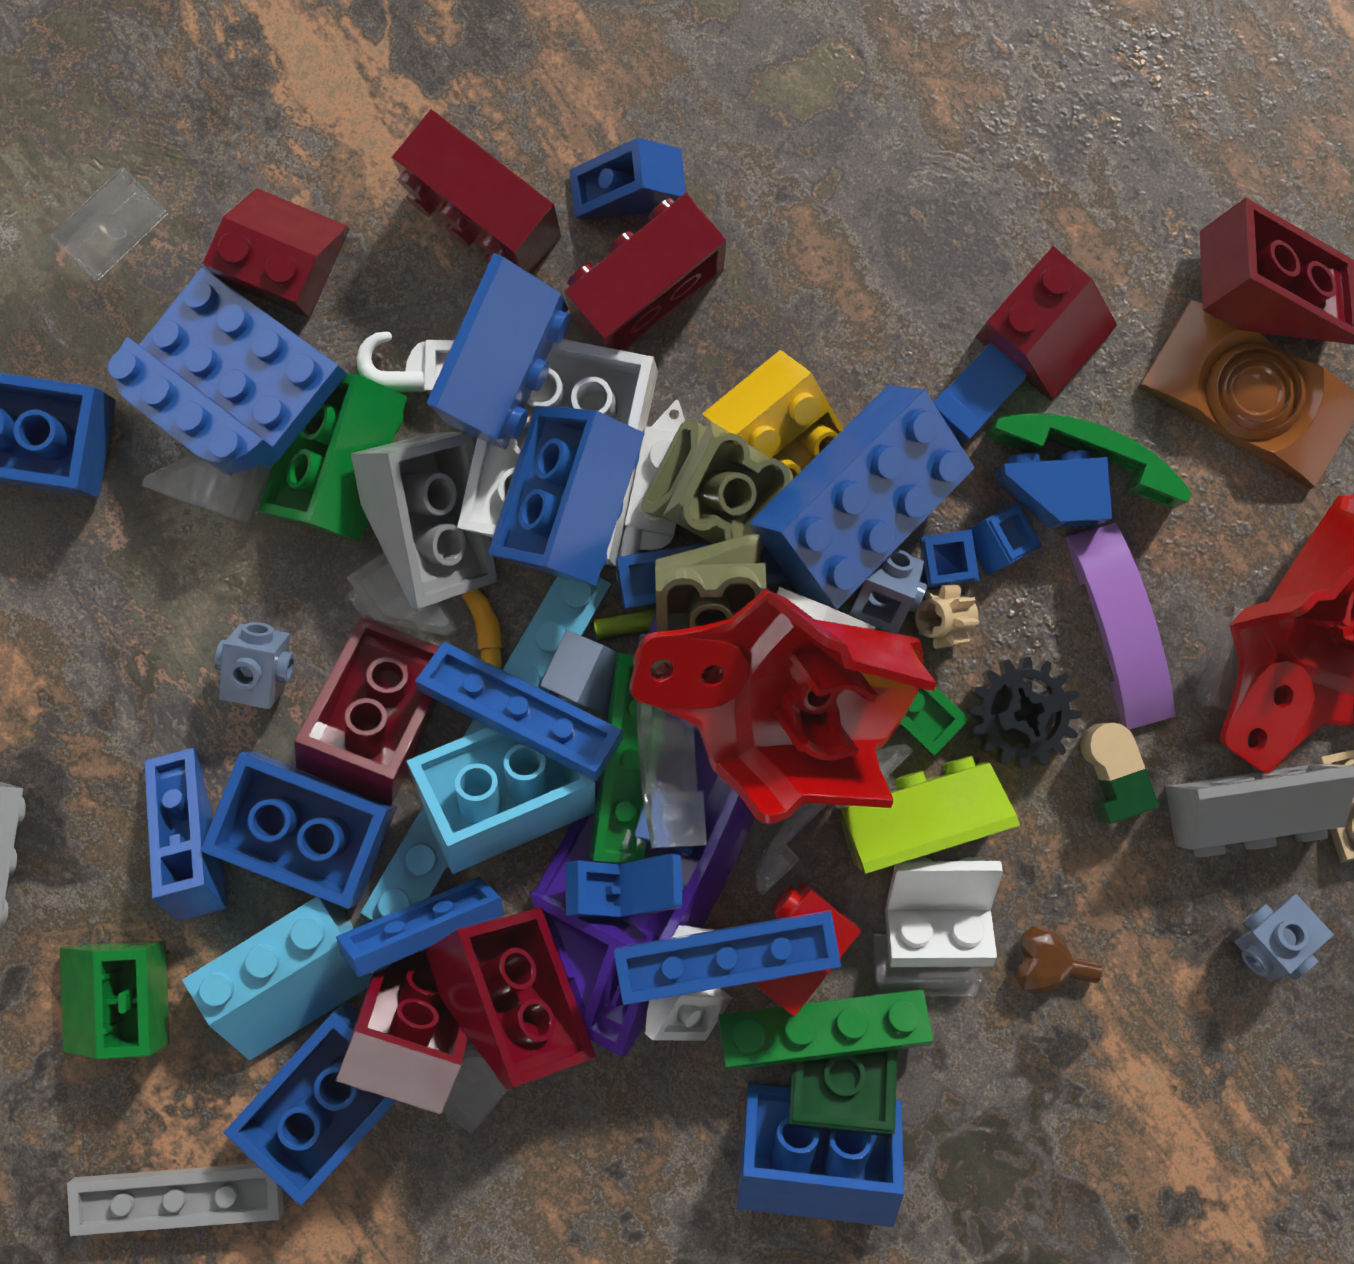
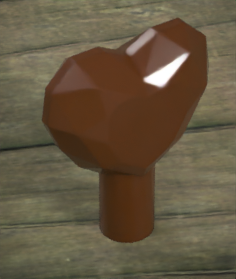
M1032 926L1023 933L1021 947L1024 959L1018 965L1016 979L1023 990L1033 994L1050 992L1059 988L1068 978L1095 984L1100 981L1102 975L1101 964L1072 957L1066 943L1049 928Z

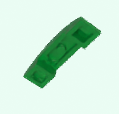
M1054 414L1012 415L998 418L989 427L985 436L1028 454H1034L1043 447L1047 439L1075 451H1090V455L1093 458L1107 457L1108 464L1132 472L1126 492L1170 509L1187 503L1191 496V491L1182 479L1157 455L1129 437L1087 420Z

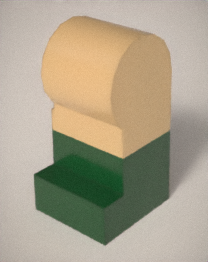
M1100 723L1087 728L1081 737L1080 748L1085 760L1094 765L1105 796L1103 799L1092 802L1099 822L1113 824L1159 808L1160 806L1130 730L1117 723Z

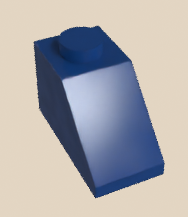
M639 137L570 169L574 218L584 220L651 213L664 200L671 198L675 202L686 193L681 148Z

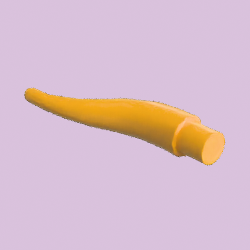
M479 589L460 594L474 618L477 649L480 650L481 660L499 669L502 668V633L498 617L489 600Z

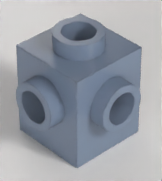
M895 549L856 589L849 616L890 633L897 634L908 612L916 613L924 597L927 584L920 582L924 561L911 556L903 550Z
M251 622L239 624L226 640L222 639L218 644L214 660L215 669L221 671L219 700L270 709L284 691L286 683L290 682L293 675L295 654L289 653L290 633L276 631L272 626L265 623Z
M1294 894L1277 903L1272 908L1264 903L1241 922L1247 930L1234 942L1243 951L1242 958L1248 967L1256 974L1266 977L1269 982H1273L1287 975L1293 980L1303 976L1318 962L1313 953L1334 934L1297 894Z

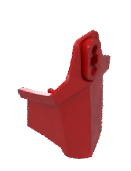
M1354 494L1337 496L1269 601L1246 607L1229 624L1240 666L1230 707L1221 730L1220 743L1255 770L1265 773L1273 771L1293 749L1324 724L1354 726ZM1277 690V696L1274 700V692ZM1251 732V739L1248 743V735Z
M765 589L730 619L686 629L654 632L644 636L641 645L634 654V670L629 689L637 701L665 710L699 728L712 770L738 793L758 821L770 824L789 818L803 803L891 808L894 799L880 769L876 751L882 748L895 732L913 703L919 689L922 688L934 692L937 683L923 666V651L918 638L816 620L787 598ZM660 660H667L671 663L669 666L668 663L662 662L659 666L652 667L655 662ZM714 665L710 671L703 672L707 667Z

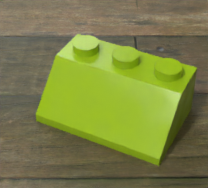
M973 756L944 763L945 773L927 779L924 771L914 772L894 779L896 788L890 790L894 799L891 808L836 806L853 864L865 874L1020 826L1019 820L991 764L987 762L975 763Z

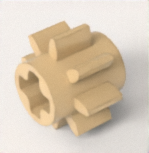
M959 584L926 589L924 594L926 600L921 602L915 614L919 635L933 638V648L936 649L969 643L970 637L968 633L976 625H979L980 622L978 620L975 597L970 598L961 595V586Z

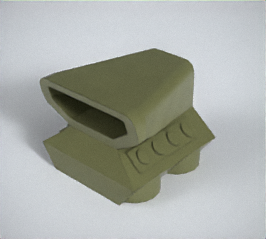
M686 420L678 428L641 502V509L653 517L674 521L712 544L748 534H755L749 523L793 480L792 471L780 460L770 458L747 444L741 436L729 433L712 421H710L706 428L696 421ZM761 542V551H762L764 545H763V543Z
M748 534L656 559L657 632L703 626L730 619L766 589L765 563H761V534Z

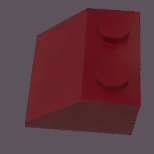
M256 188L223 216L202 264L223 283L310 319L350 229L347 225Z
M1052 246L987 320L975 337L985 346L990 343L996 346L1026 372L1025 380L1052 401L1115 329L1117 323L1093 279L1057 248Z

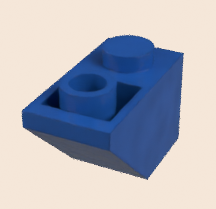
M1087 450L1059 454V460L1040 461L1039 454H1019L1010 456L1009 463L1002 465L995 471V482L1048 528L1095 526L1112 519L1107 457L1091 458L1090 451Z

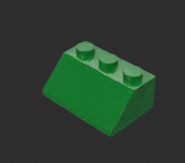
M347 373L286 452L273 464L258 512L334 536L360 541L369 521L360 503L351 453L393 443L395 434L399 431L403 422V409L407 396L359 374Z

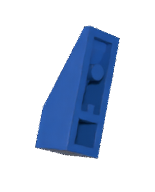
M190 748L145 760L152 898L177 922L227 909L223 860L200 851L213 816L198 752L195 748Z

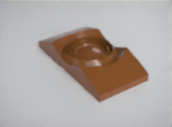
M1190 300L1138 386L1310 489L1315 488L1354 422V391L1323 366L1289 354L1272 344L1261 333L1242 331L1220 319L1212 317L1209 313L1203 311L1202 303Z

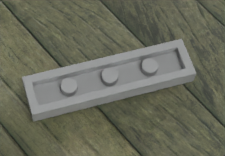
M256 1163L74 1177L67 1183L70 1236L280 1220L284 1215L283 1189Z

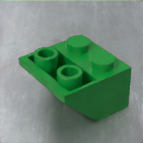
M166 940L60 947L63 1052L93 1059L151 1056L170 1044Z

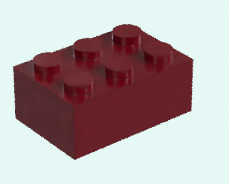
M432 109L429 110L392 156L400 173V177L397 180L409 192L406 196L407 200L424 215L430 217L435 212L448 222L445 229L464 246L469 247L472 243H475L488 253L484 258L488 264L493 253L532 274L561 238L554 204Z
M687 192L675 202L671 198L661 202L649 214V223L635 234L630 230L620 235L609 246L608 256L595 266L591 263L585 264L569 278L567 282L569 287L564 290L571 319L593 345L622 351L626 350L724 270L727 240Z

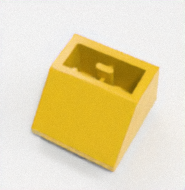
M782 350L775 353L702 413L708 424L712 421L729 433L741 436L747 444L770 458L783 462L792 471L793 479L843 430L813 374Z

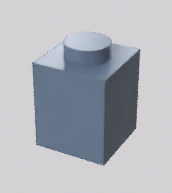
M566 629L540 686L559 694V699L583 711H586L588 707L606 716L609 709L616 651Z

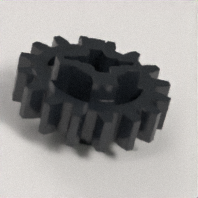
M1022 657L1016 670L1009 659L999 662L1001 675L992 670H986L982 673L985 682L988 684L986 688L972 687L970 692L980 701L978 706L966 708V713L978 716L979 723L972 726L969 731L970 734L985 735L986 739L980 746L982 752H989L995 748L999 749L996 762L1007 764L1014 755L1017 768H1028L1030 756H1032L1038 766H1045L1049 764L1047 751L1050 750L1056 755H1064L1066 749L1060 742L1061 739L1077 738L1078 733L1069 727V722L1073 719L1082 718V712L1070 709L1069 702L1079 697L1078 691L1065 692L1062 686L1069 677L1066 673L1053 677L1049 675L1051 662L1043 661L1036 669H1033L1031 657ZM1023 678L1036 681L1047 689L1049 693L1040 695L1030 690L1028 682H1024ZM1001 690L1003 696L997 712L991 713L994 697ZM1021 704H1031L1033 708V713L1027 716V722L1015 719L1014 712L1021 709ZM1056 712L1054 726L1049 735H1047L1045 727L1051 714ZM1008 730L1017 734L1020 743H1023L1024 747L1008 743L998 732Z

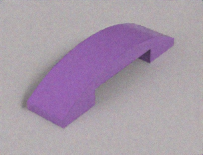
M1116 523L1066 537L1079 584L1086 585L1115 681H1111L1110 685L1123 726L1130 730L1175 717L1172 685L1159 630L1143 581Z

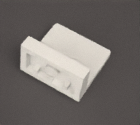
M918 857L895 864L885 908L890 967H994L997 953L991 908L1003 874L1002 863L1000 861H985L979 857H966L959 861H932L929 858Z

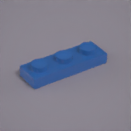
M477 877L338 935L336 939L340 954L359 978L368 973L381 972L392 963L414 953L425 952V949L457 929L491 921L505 914L501 897L481 877Z

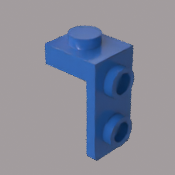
M990 343L933 403L961 447H963L1024 381L1027 375L1016 363Z
M666 854L624 864L588 861L565 863L566 916L617 920L682 907L683 878L681 856L678 854Z

